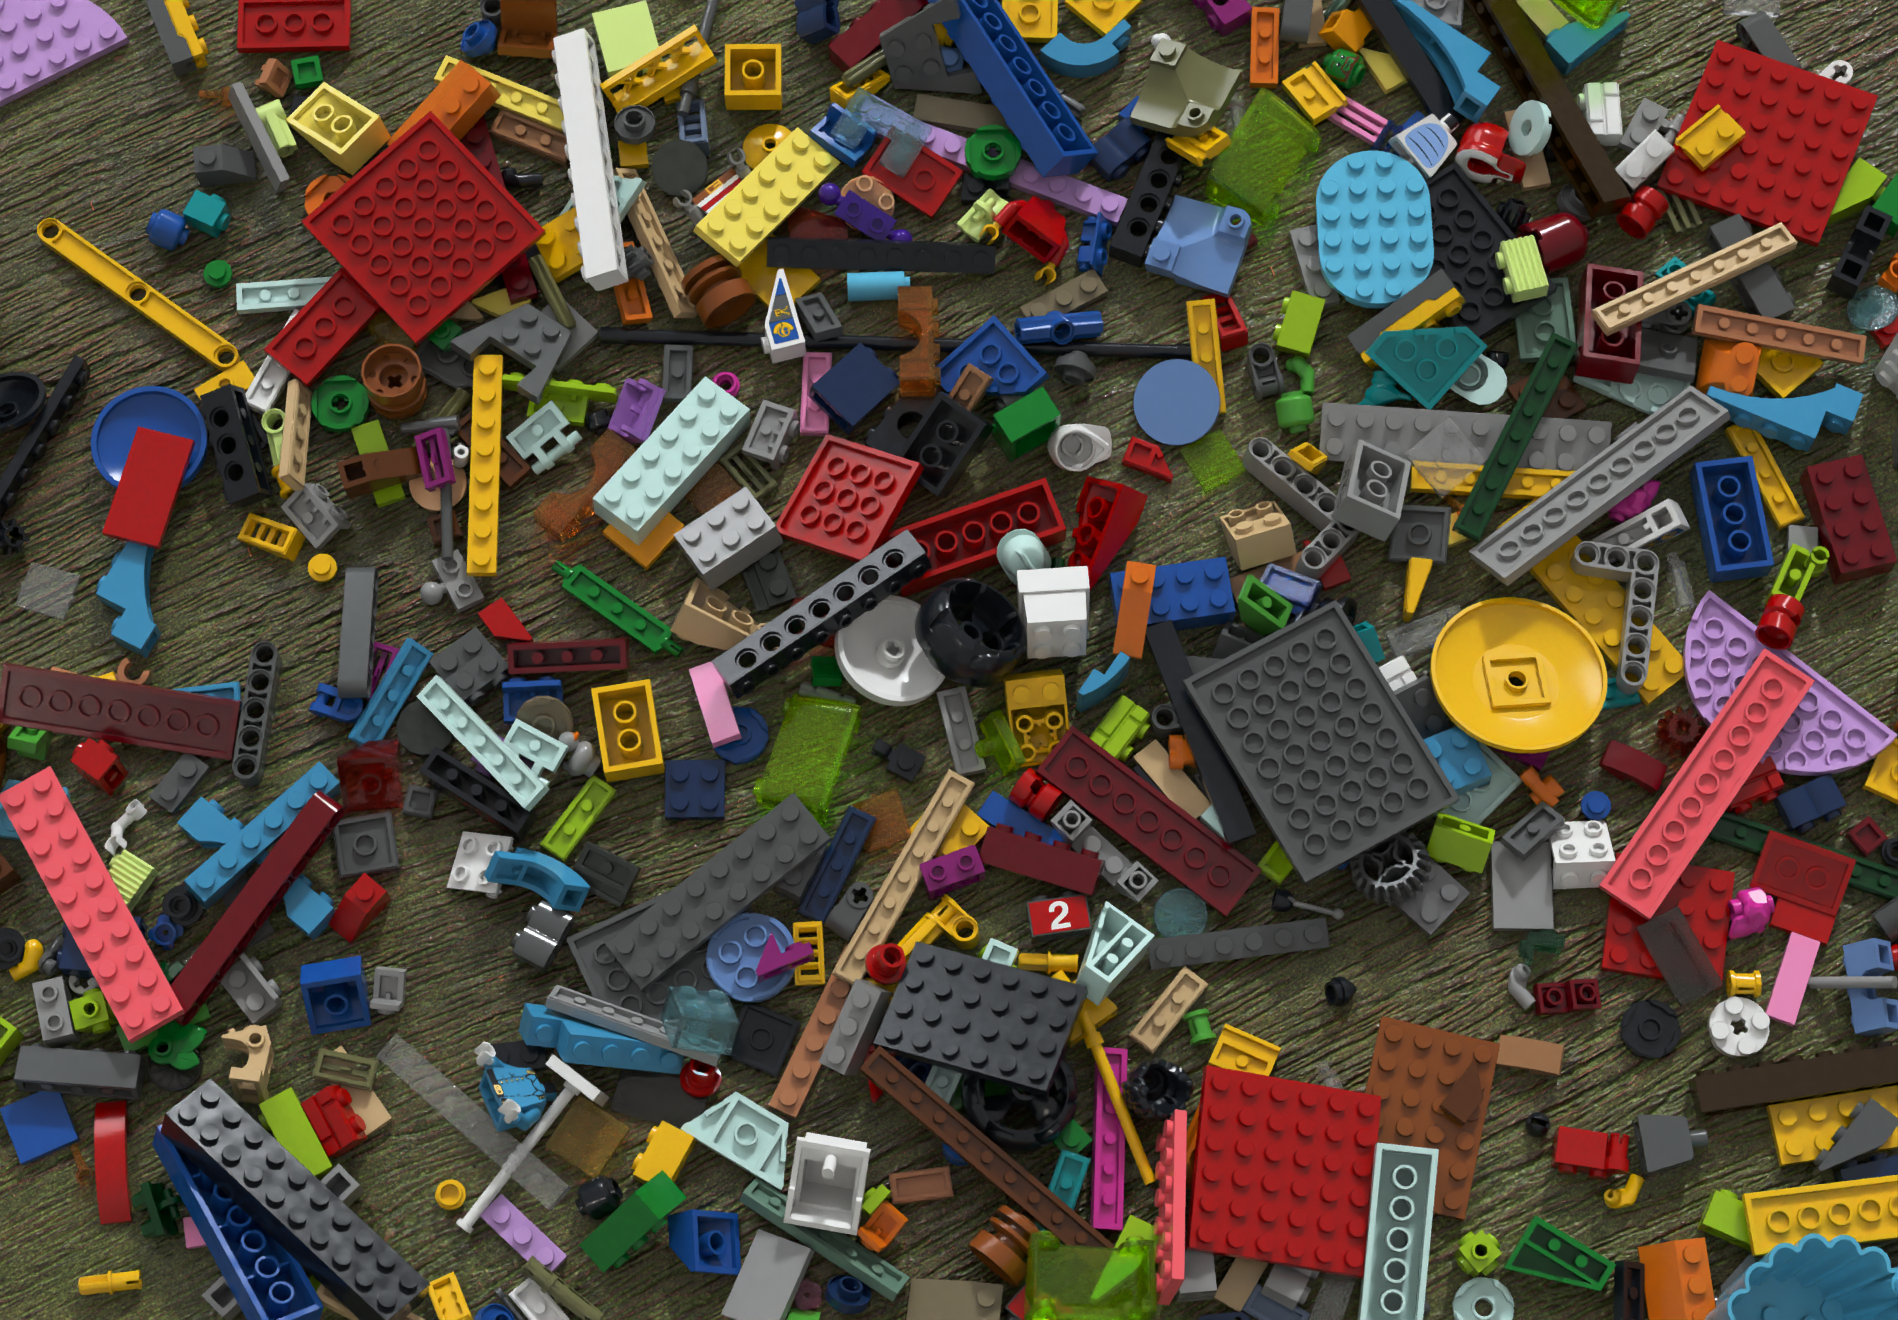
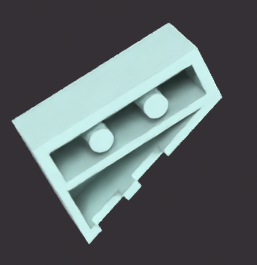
M1106 901L1094 924L1075 984L1086 986L1088 990L1086 998L1099 1006L1143 959L1155 935Z

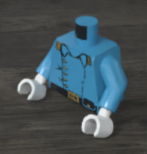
M483 1042L474 1049V1052L479 1055L476 1058L477 1064L485 1067L478 1088L497 1132L514 1127L523 1131L528 1130L541 1118L546 1102L556 1100L557 1090L555 1084H540L534 1070L531 1068H518L503 1063L495 1056V1049L488 1042Z

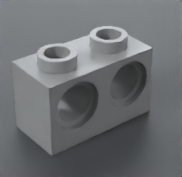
M62 976L32 983L43 1042L49 1048L80 1042L79 1031L75 1030L68 1002L72 1000L69 983Z

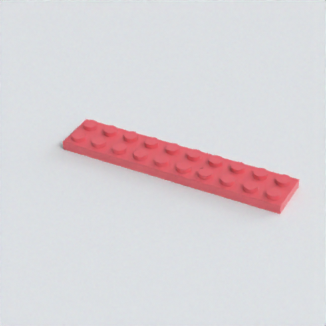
M1764 648L1598 888L1650 921L1815 680Z
M51 766L0 793V802L128 1041L132 1044L185 1014L182 1005Z

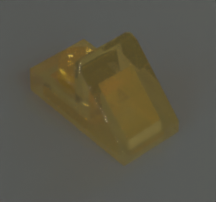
M383 310L364 328L380 346L389 343L402 344L413 351H416L420 344L416 346Z

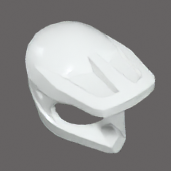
M1085 423L1067 424L1056 428L1051 433L1047 448L1051 459L1058 467L1063 470L1076 472L1087 470L1095 463L1108 459L1112 451V439L1109 429L1105 426Z

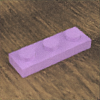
M502 1194L480 1215L526 1261L533 1255L541 1264L554 1273L568 1258L563 1251Z

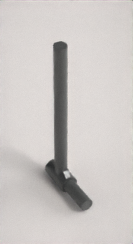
M459 415L434 417L426 421L401 423V432L403 435L423 433L441 427L446 432L451 455V436L460 431L461 423ZM448 483L446 487L440 488L442 560L445 561L454 559L452 485Z

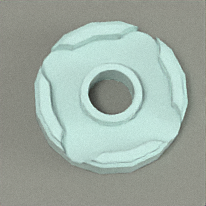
M1535 100L1525 101L1513 114L1509 125L1508 138L1514 153L1527 158L1532 157L1531 155L1540 153L1547 144L1552 124H1549L1548 117H1551V111L1546 104Z
M1486 1277L1473 1278L1463 1283L1455 1293L1452 1303L1454 1320H1512L1514 1314L1513 1297L1507 1287L1498 1280ZM1479 1300L1488 1301L1492 1308L1491 1314L1488 1316L1479 1315L1475 1310V1303Z

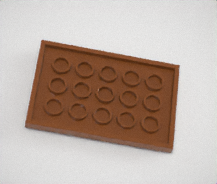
M1381 1016L1365 1088L1366 1094L1381 1096L1378 1143L1439 1149L1433 1215L1463 1222L1465 1220L1500 1044ZM1474 1061L1478 1067L1483 1100L1463 1125L1439 1106Z

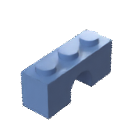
M1871 938L1843 945V964L1847 976H1881L1884 973L1894 971L1890 941ZM1876 988L1847 989L1852 1008L1851 1023L1855 1034L1874 1037L1898 1031V1000L1885 997L1878 998Z

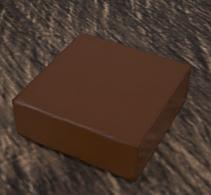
M453 509L452 513L454 542L463 539V536L458 524L455 511ZM440 513L426 518L435 547L441 546Z

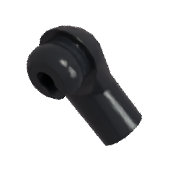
M507 167L501 172L506 187L536 188L543 186L542 173L517 174V170L513 167Z

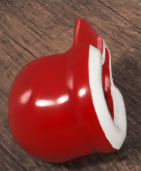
M1489 122L1474 123L1466 129L1461 137L1459 148L1455 154V162L1469 179L1480 183H1491L1495 179L1519 184L1523 180L1526 170V164L1523 161L1503 153L1509 136V132L1505 128Z

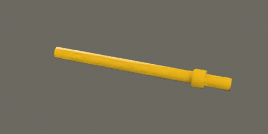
M1082 1011L1078 1019L1086 1036L1083 1037L1087 1049L1092 1051L1145 1185L1156 1181L1102 1046L1104 1040L1100 1031H1096L1089 1011Z

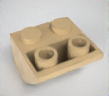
M1275 501L1259 502L1254 507L1244 510H1232L1227 515L1219 517L1233 559L1241 571L1297 554L1291 523Z

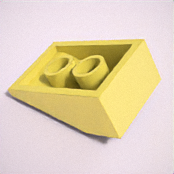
M325 82L286 119L288 125L325 157L352 176L391 138L379 115Z

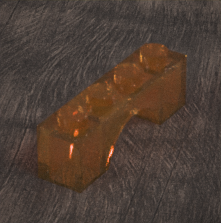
M898 286V327L909 330L920 341L915 349L900 356V397L935 396V385L941 384L940 367H935L934 362L940 361V344H934V338H939V320L933 321V315H938V297H932V286Z
M609 428L590 448L591 457L595 464V473L590 483L582 490L572 494L551 492L533 513L535 522L561 543L568 537L572 538L578 532L581 526L580 523L586 516L590 517L594 514L592 498L635 453L633 446Z

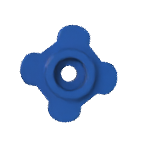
M163 914L157 918L158 923L154 928L148 931V938L162 945L164 950H171L175 946L174 942L177 937L183 935L184 928L181 924L173 923L168 915ZM168 930V935H164L163 931Z

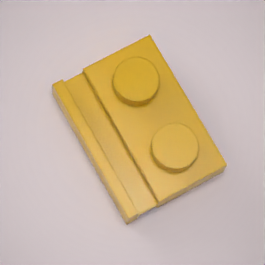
M1316 61L1307 69L1303 68L1282 81L1284 91L1313 125L1336 113L1338 108L1348 105L1347 98Z
M1717 104L1675 139V144L1679 145L1684 150L1683 152L1703 172L1745 137L1746 132Z
M1216 127L1194 137L1174 136L1172 139L1169 137L1165 139L1169 149L1199 167L1203 165V160L1206 158L1212 159L1232 144L1229 135Z
M1225 1023L1208 1065L1269 1076L1281 1047Z

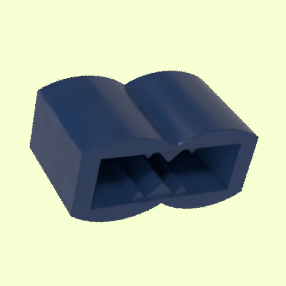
M795 0V7L798 11L796 31L799 37L813 45L838 34L840 31V17L837 10L839 0Z
M1127 117L1119 122L1107 135L1093 144L1098 154L1089 163L1109 183L1114 179L1120 180L1128 173L1131 164L1136 161L1140 163L1148 156L1151 139L1137 125L1132 124L1130 118Z
M1830 773L1785 792L1773 801L1789 833L1798 830L1799 834L1815 828L1814 822L1825 819L1826 822H1830L1842 815L1841 810L1847 805Z

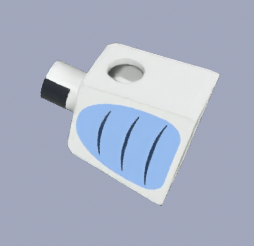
M1449 113L1440 121L1434 114H1430L1390 138L1388 142L1401 158L1411 163L1421 173L1424 180H1427L1435 174L1457 146V142L1451 133L1459 127V123Z

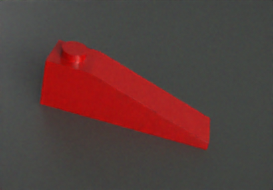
M1087 476L1077 501L1076 513L1080 515L1078 527L1073 528L1072 538L1076 539L1074 552L1069 556L1068 567H1088L1091 591L1138 524L1148 496L1124 484Z

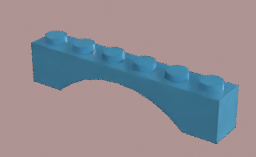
M319 761L184 880L186 890L208 910L232 888L237 880L263 853L282 837L316 792L322 791L333 799L341 792L340 782Z
M202 796L177 822L181 830L204 849H220L245 827L235 817L230 821L224 816L225 809L214 799L208 802ZM266 851L255 862L261 865L269 853ZM301 873L283 897L286 913L292 924L311 940L315 941L332 919L336 911L333 907L335 902L323 891L318 895L312 890L313 883Z

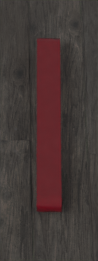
M322 791L316 792L309 799L171 984L185 1011V1014L174 1019L181 1026H185L195 1017L236 962L239 955L244 951L342 819L345 808Z

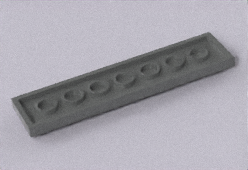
M793 792L606 942L605 945L644 992L832 840Z

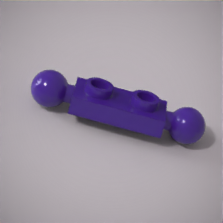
M826 183L820 187L818 192L820 201L828 206L837 205L838 208L834 215L871 239L885 240L888 238L889 240L913 241L912 235L907 230L893 229L897 222L896 219L851 190L844 197L841 195L839 187L833 183Z

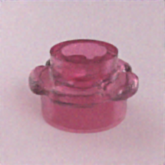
M802 1280L794 1298L796 1306L801 1310L818 1307L821 1303L820 1295H822L820 1285L813 1283L811 1280ZM806 1292L810 1293L809 1298H806L804 1296Z

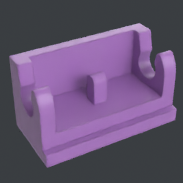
M631 378L626 379L607 431L630 444L645 442L651 433L666 390L642 378H639L638 382Z

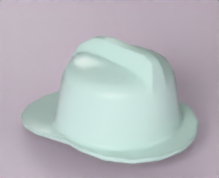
M1480 354L1450 389L1473 403L1489 405L1496 402L1504 394L1507 387V376L1504 369L1496 362Z
M1015 529L1008 532L997 546L996 556L998 561L1015 585H1017V570L1051 568L1052 561L1048 551L1039 537L1032 531Z

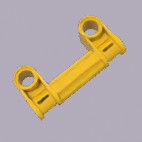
M943 894L941 896L942 901L931 913L926 912L897 945L904 951L906 964L916 941L933 945L942 934L958 948L970 950L979 943L980 934L977 922L951 897ZM963 928L973 930L972 935L967 938L960 937L958 933ZM865 977L864 979L893 992V995L899 983L898 981L892 985H882L871 977Z

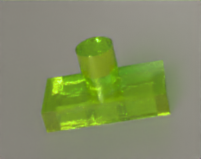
M1000 709L991 712L979 724L985 739L975 742V752L980 758L994 755L1003 775L1007 776L1014 774L1026 759Z

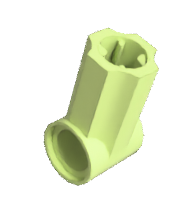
M277 99L255 108L279 157L285 158L292 155L298 147L286 122L287 116L280 100Z
M277 408L267 410L261 419L262 427L267 433L274 467L280 464L285 413ZM279 419H283L282 426L277 430H273L274 423Z

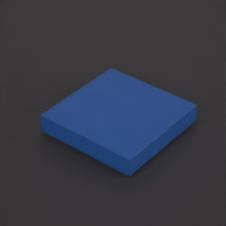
M39 1091L0 1108L21 1165H26L80 1141L64 1098L59 1092Z

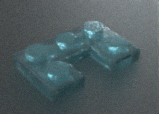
M858 87L832 129L830 137L855 150L870 127L892 140L879 160V164L904 178L930 136L932 127Z

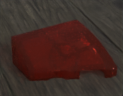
M799 206L787 218L790 237L848 239L846 223L839 217Z

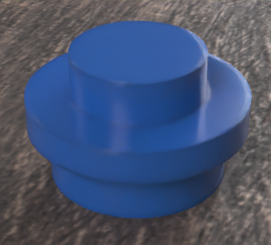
M1599 791L1587 793L1581 801V811L1590 820H1602L1607 817L1611 810L1609 798Z

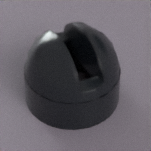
M1487 351L1486 357L1496 362L1503 369L1508 366L1509 352Z
M1534 1112L1526 1119L1525 1129L1532 1137H1543L1550 1129V1120L1544 1113ZM1533 1119L1540 1122L1546 1123V1127L1538 1124L1531 1123V1120Z

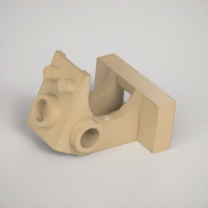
M250 1025L237 1032L234 1028L229 1029L228 1034L221 1036L225 1050L239 1051L249 1056L247 1064L243 1068L231 1067L229 1080L236 1101L261 1104L268 1100L269 1097L267 1087L275 1056L266 1025Z

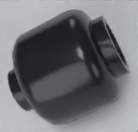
M599 1175L579 1186L578 1199L575 1200V1203L583 1216L588 1215L591 1219L597 1221L613 1213L620 1206L623 1193L613 1177L608 1178L605 1175Z

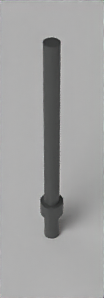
M707 0L699 30L706 43H708L719 0ZM699 74L681 86V100L677 114L682 117L688 116L692 99L696 98L699 87L697 84Z

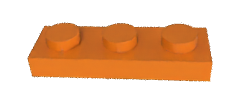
M1252 7L1249 88L1277 89L1280 8Z
M623 242L624 249L630 246L631 244L634 247V242ZM634 277L631 280L628 279L629 282L613 286L623 325L651 322L653 316L643 280L640 281V279Z

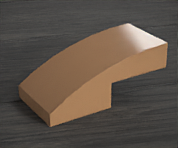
M1500 1035V1047L1496 1062L1498 1067L1523 1069L1534 1074L1561 1075L1564 1045L1530 1038Z

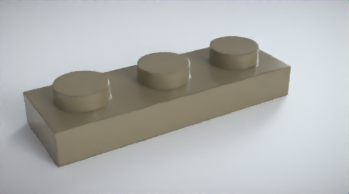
M1091 269L1021 306L1020 313L1023 318L1045 316L1054 310L1060 311L1063 314L1075 313L1107 296L1108 290L1096 271Z

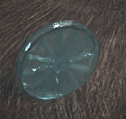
M1884 287L1865 288L1857 292L1852 300H1849L1847 305L1848 319L1853 326L1861 330L1874 331L1882 329L1896 319L1898 315V298L1895 293Z
M1175 888L1167 891L1159 898L1155 905L1153 916L1158 931L1166 938L1201 933L1206 926L1208 912L1205 902L1189 889Z

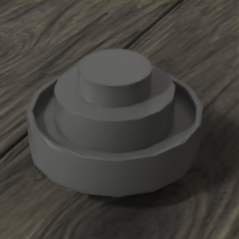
M630 105L617 113L614 119L615 133L624 143L631 145L642 144L652 138L656 131L655 117L652 111L644 106Z
M1572 184L1564 185L1557 195V205L1560 211L1574 215L1580 222L1590 220L1591 217Z
M1072 351L1056 359L1054 371L1066 383L1082 385L1083 383L1094 381L1097 368L1088 359L1087 354L1081 351Z

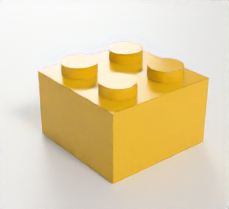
M725 44L724 96L726 110H782L781 44Z

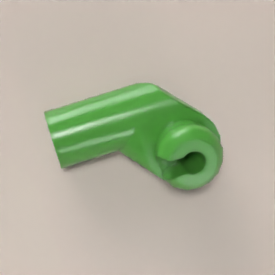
M1295 355L1293 358L1287 359V371L1290 373L1296 372L1300 377V391L1303 390L1304 395H1314V369L1304 357Z

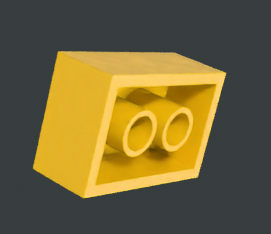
M650 679L591 688L606 782L665 773Z

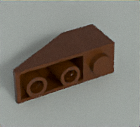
M417 447L365 453L336 462L349 500L422 477Z

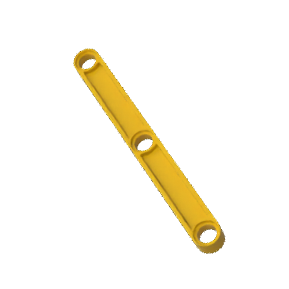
M47 218L39 223L37 234L45 246L214 367L224 372L240 362L239 353L231 343L63 223L54 218ZM54 226L59 229L58 234L54 238L44 237V231L48 227ZM136 289L146 291L145 297L140 301L131 299V294ZM223 352H232L234 359L228 364H222L219 362V356Z

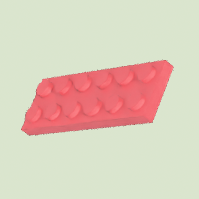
M1178 1109L1174 1110L1169 1120H1165L1162 1134L1158 1133L1155 1144L1156 1152H1160V1161H1157L1155 1167V1179L1159 1180V1189L1157 1188L1155 1193L1154 1205L1159 1207V1217L1157 1216L1154 1222V1235H1158V1245L1154 1248L1153 1262L1158 1264V1271L1153 1278V1292H1157V1304L1168 1306L1182 1285L1185 1274L1187 1111Z

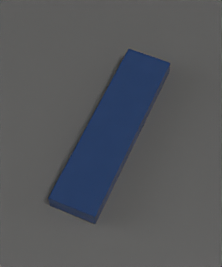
M849 805L797 911L798 914L813 921H822L824 926L877 820L876 817Z

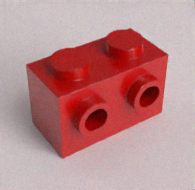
M89 737L85 743H80L72 753L73 758L70 761L84 779L108 796H111L129 773L120 762V757L114 753L115 750L101 739L97 743Z

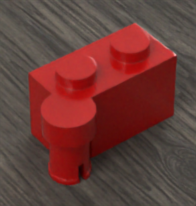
M1559 1126L1554 1132L1551 1167L1558 1168L1559 1173L1566 1175H1576L1577 1172L1589 1173V1178L1606 1180L1607 1176L1611 1177L1613 1174H1628L1630 1160L1627 1159L1630 1136L1623 1134L1620 1137V1133H1611V1138L1608 1139V1133Z

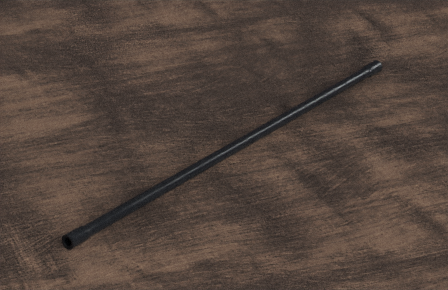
M601 327L600 330L601 344L642 343L762 347L761 337H765V333L654 330L629 329L626 327ZM803 334L805 347L813 349L852 350L861 342L865 347H869L872 350L952 353L966 340L962 338L841 335L815 342L811 334ZM1051 341L1021 344L1030 355L1064 356L1072 351H1081L1087 354L1088 357L1184 359L1192 361L1190 344L1182 343L1167 345L1069 342L1062 345Z

